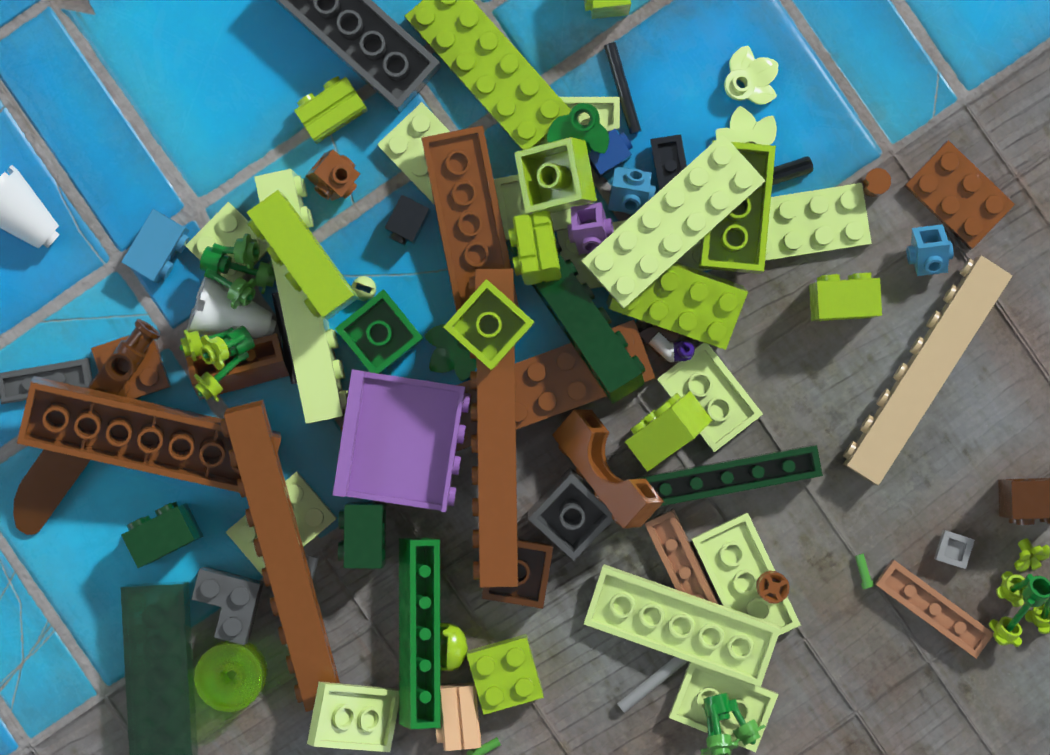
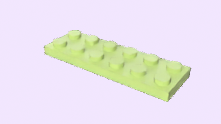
M722 134L581 262L624 309L765 182V179L727 137Z
M605 564L602 567L584 621V625L759 687L762 685L781 630L779 625Z

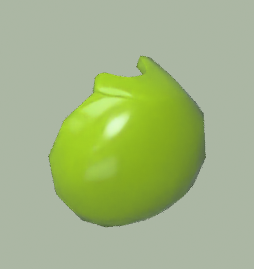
M440 623V665L442 666L440 670L453 671L458 669L465 660L468 650L466 637L457 625Z

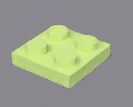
M227 202L185 245L201 260L203 251L207 246L213 247L215 243L234 247L236 240L243 238L247 233L251 235V239L257 240L260 247V255L255 264L267 253L266 248L269 247L268 241L257 238L248 226V220L230 202ZM227 254L232 257V262L236 263L234 254ZM229 269L227 274L221 273L220 275L233 283L237 278H243L246 273Z

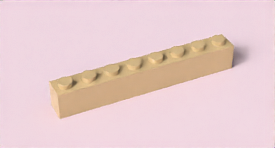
M982 255L975 257L974 260L969 258L959 273L963 277L957 286L953 284L943 298L946 304L941 312L936 310L927 322L926 326L930 328L924 338L919 336L910 349V353L913 354L907 365L902 363L893 376L896 380L891 390L885 389L876 403L880 406L874 416L869 415L860 427V431L863 434L857 443L852 441L843 454V457L846 458L843 465L874 485L879 486L1013 276Z

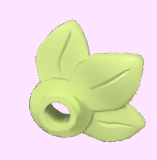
M749 46L738 49L729 60L730 73L724 81L726 94L734 100L748 99L757 105L771 102L777 95L769 84L778 73V63L773 59L765 57L755 59ZM736 80L742 81L745 88L738 87Z
M739 106L731 117L730 128L716 130V140L724 134L730 142L771 145L775 140L777 131L775 118L771 115L757 122L749 111Z

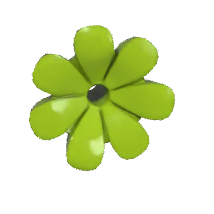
M1028 538L1022 539L1018 542L1022 552L1019 553L1020 558L1014 563V566L1019 572L1026 571L1029 566H1031L1032 570L1040 568L1042 566L1040 560L1044 561L1050 557V546L1046 544L1043 547L1040 545L1033 547Z

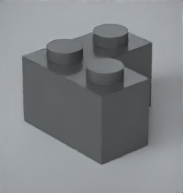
M205 566L199 569L191 600L222 607L214 638L241 645L249 642L264 581Z

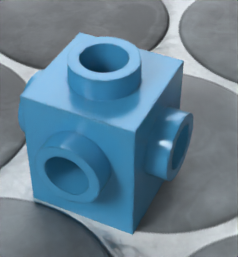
M615 166L608 210L627 214H634L655 195L656 186L650 185L652 173Z
M943 224L912 228L911 246H907L906 253L908 264L914 265L917 276L948 273L949 260L953 259L954 252L952 242L948 241Z

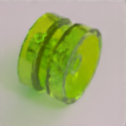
M221 641L200 658L196 665L194 682L197 693L205 704L218 711L233 712L244 709L260 695L266 685L268 668L265 657L251 643L248 642L245 645L229 641ZM235 671L237 674L234 677L235 679H230L227 672Z

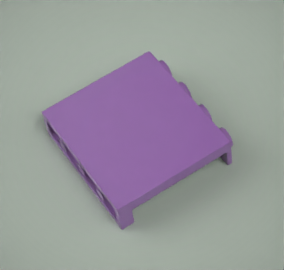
M352 370L333 495L439 510L445 513L448 506L454 507L456 488L451 487L452 474L459 475L461 456H455L457 443L463 444L466 425L460 424L462 412L468 413L471 394L465 393L466 387Z

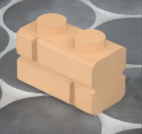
M475 683L440 685L441 728H436L437 744L443 743L444 751L481 748L478 699Z

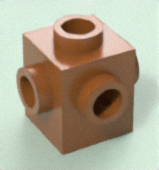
M332 149L320 157L305 177L315 185L314 189L321 197L333 201L341 197L346 199L355 190L357 184L354 181L359 177L360 173L354 169L356 166L348 157L340 156Z

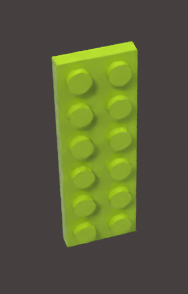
M422 0L404 16L522 150L536 147L547 137L548 130L557 117L569 115L571 109L473 0Z

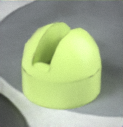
M367 276L356 278L351 286L360 301L372 299L377 290L375 282ZM357 283L372 288L370 294L355 289Z

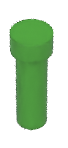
M864 553L856 555L855 559L862 580V589L873 587L874 583L870 578Z
M496 737L481 745V748L470 749L466 753L467 755H484L501 746Z

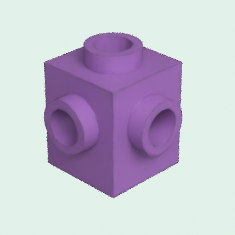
M602 202L571 207V224L567 226L569 241L576 244L579 255L591 253L614 232L612 219H606Z

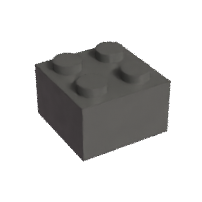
M571 467L528 511V519L573 561L613 521L612 513L604 503L595 497L593 488Z

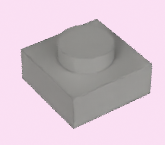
M943 530L934 559L966 569L975 540Z

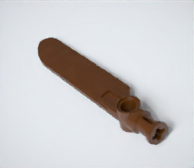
M137 319L134 323L136 327L127 340H121L88 386V389L127 397L125 384L137 371L139 365L146 357L144 352L154 339L160 337V333L147 322ZM143 335V338L141 339V341L139 342V344H137V341H138V340L140 339V337ZM116 358H124L128 362L129 370L127 372H122L116 367ZM43 450L17 489L13 510L16 528L27 535L39 532L90 460Z

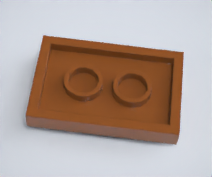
M949 140L904 185L970 250L1015 205Z

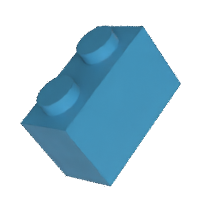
M152 209L121 263L150 280L159 283L161 278L165 280L174 267L171 261L176 252L182 253L186 247L185 245L189 242L190 237L187 236L189 229Z

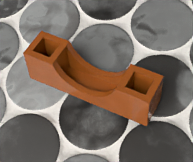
M573 410L552 434L559 444L560 451L574 463L577 473L587 480L594 490L595 497L606 505L612 513V519L619 526L623 527V529L641 527L664 501L646 478L623 481L616 477L610 470L605 455V445L609 431L593 410Z

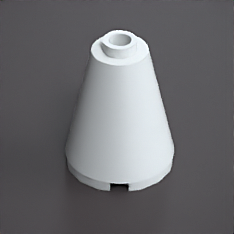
M11 165L7 170L10 176L6 172L0 176V229L38 249L42 245L48 248L60 235L55 231L59 225L18 169Z
M204 277L186 330L189 333L197 330L199 336H211L224 332L231 327L235 330L243 325L247 328L253 339L273 334L276 321L272 320V313L253 301L247 306L240 305L236 309L231 308L232 301L227 298L229 288L214 279Z

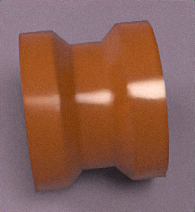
M766 571L756 581L757 593L763 600L769 603L776 604L782 602L789 594L790 586L788 580L777 571Z

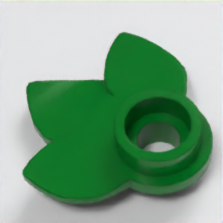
M588 103L577 104L571 109L569 115L557 117L552 122L547 133V141L550 143L569 137L585 140L588 155L591 150L603 154L606 153L610 140L608 131L600 124L598 110ZM584 112L590 116V122L586 125L581 124L579 121V116Z
M445 324L433 327L424 335L425 339L436 347L430 359V371L445 373L455 370L457 377L461 381L466 380L470 377L471 371H475L477 368L476 359H470V351L463 347L444 328Z

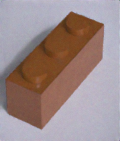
M277 333L253 339L255 348L247 351L249 358L241 361L218 382L223 388L220 394L289 376L284 351ZM233 355L232 357L229 356L227 360L223 361L224 367L231 360H233L236 357V355ZM191 356L186 357L191 384L198 396V391L194 387L198 382L194 375L197 374L201 377L207 371L214 377L221 370H218L213 364H207L202 356H197V361H193Z

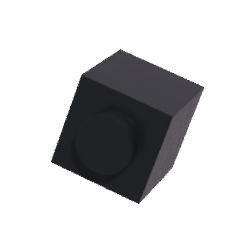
M401 195L385 226V229L391 232L389 238L404 246L407 241L414 244L431 212L430 209Z

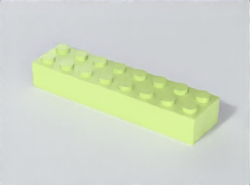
M292 169L254 176L259 202L279 190L286 196L307 227H314L311 210L304 206L303 197H307V190L304 178H301V175H297ZM271 258L305 422L310 424L345 417L348 390H342L340 379L345 378L342 360H336L334 349L339 348L336 331L329 328L327 319L322 318V316L319 318L314 317L304 303V300L308 298L304 291L298 292V290H295L285 277V274L289 272L286 266L276 264Z

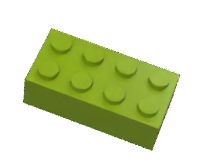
M731 142L765 179V182L701 239L698 268L761 274L765 268L776 146Z
M279 190L275 191L247 211L251 218L247 222L248 226L257 238L268 241L270 246L266 248L267 252L276 264L286 266L289 272L285 274V277L295 290H298V292L304 291L308 297L304 300V303L314 317L319 318L322 316V318L329 320L359 298L282 192Z
M675 262L624 309L610 293L606 303L610 310L726 350L748 291L743 285Z

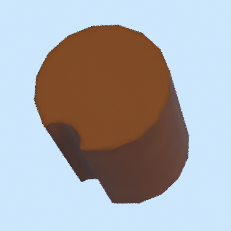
M875 168L867 172L860 181L864 185V194L869 197H877L885 193L891 186L890 174L882 168Z

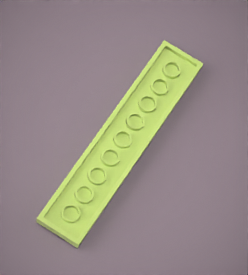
M862 183L771 197L765 261L872 244ZM626 220L613 222L614 231ZM568 229L557 231L558 243L562 248L560 255L565 261L568 259L572 261L579 273L576 278L582 285L586 282L590 289L603 287L581 262L590 253L579 255L576 244L569 241ZM701 240L676 261L701 271L712 270L698 268Z

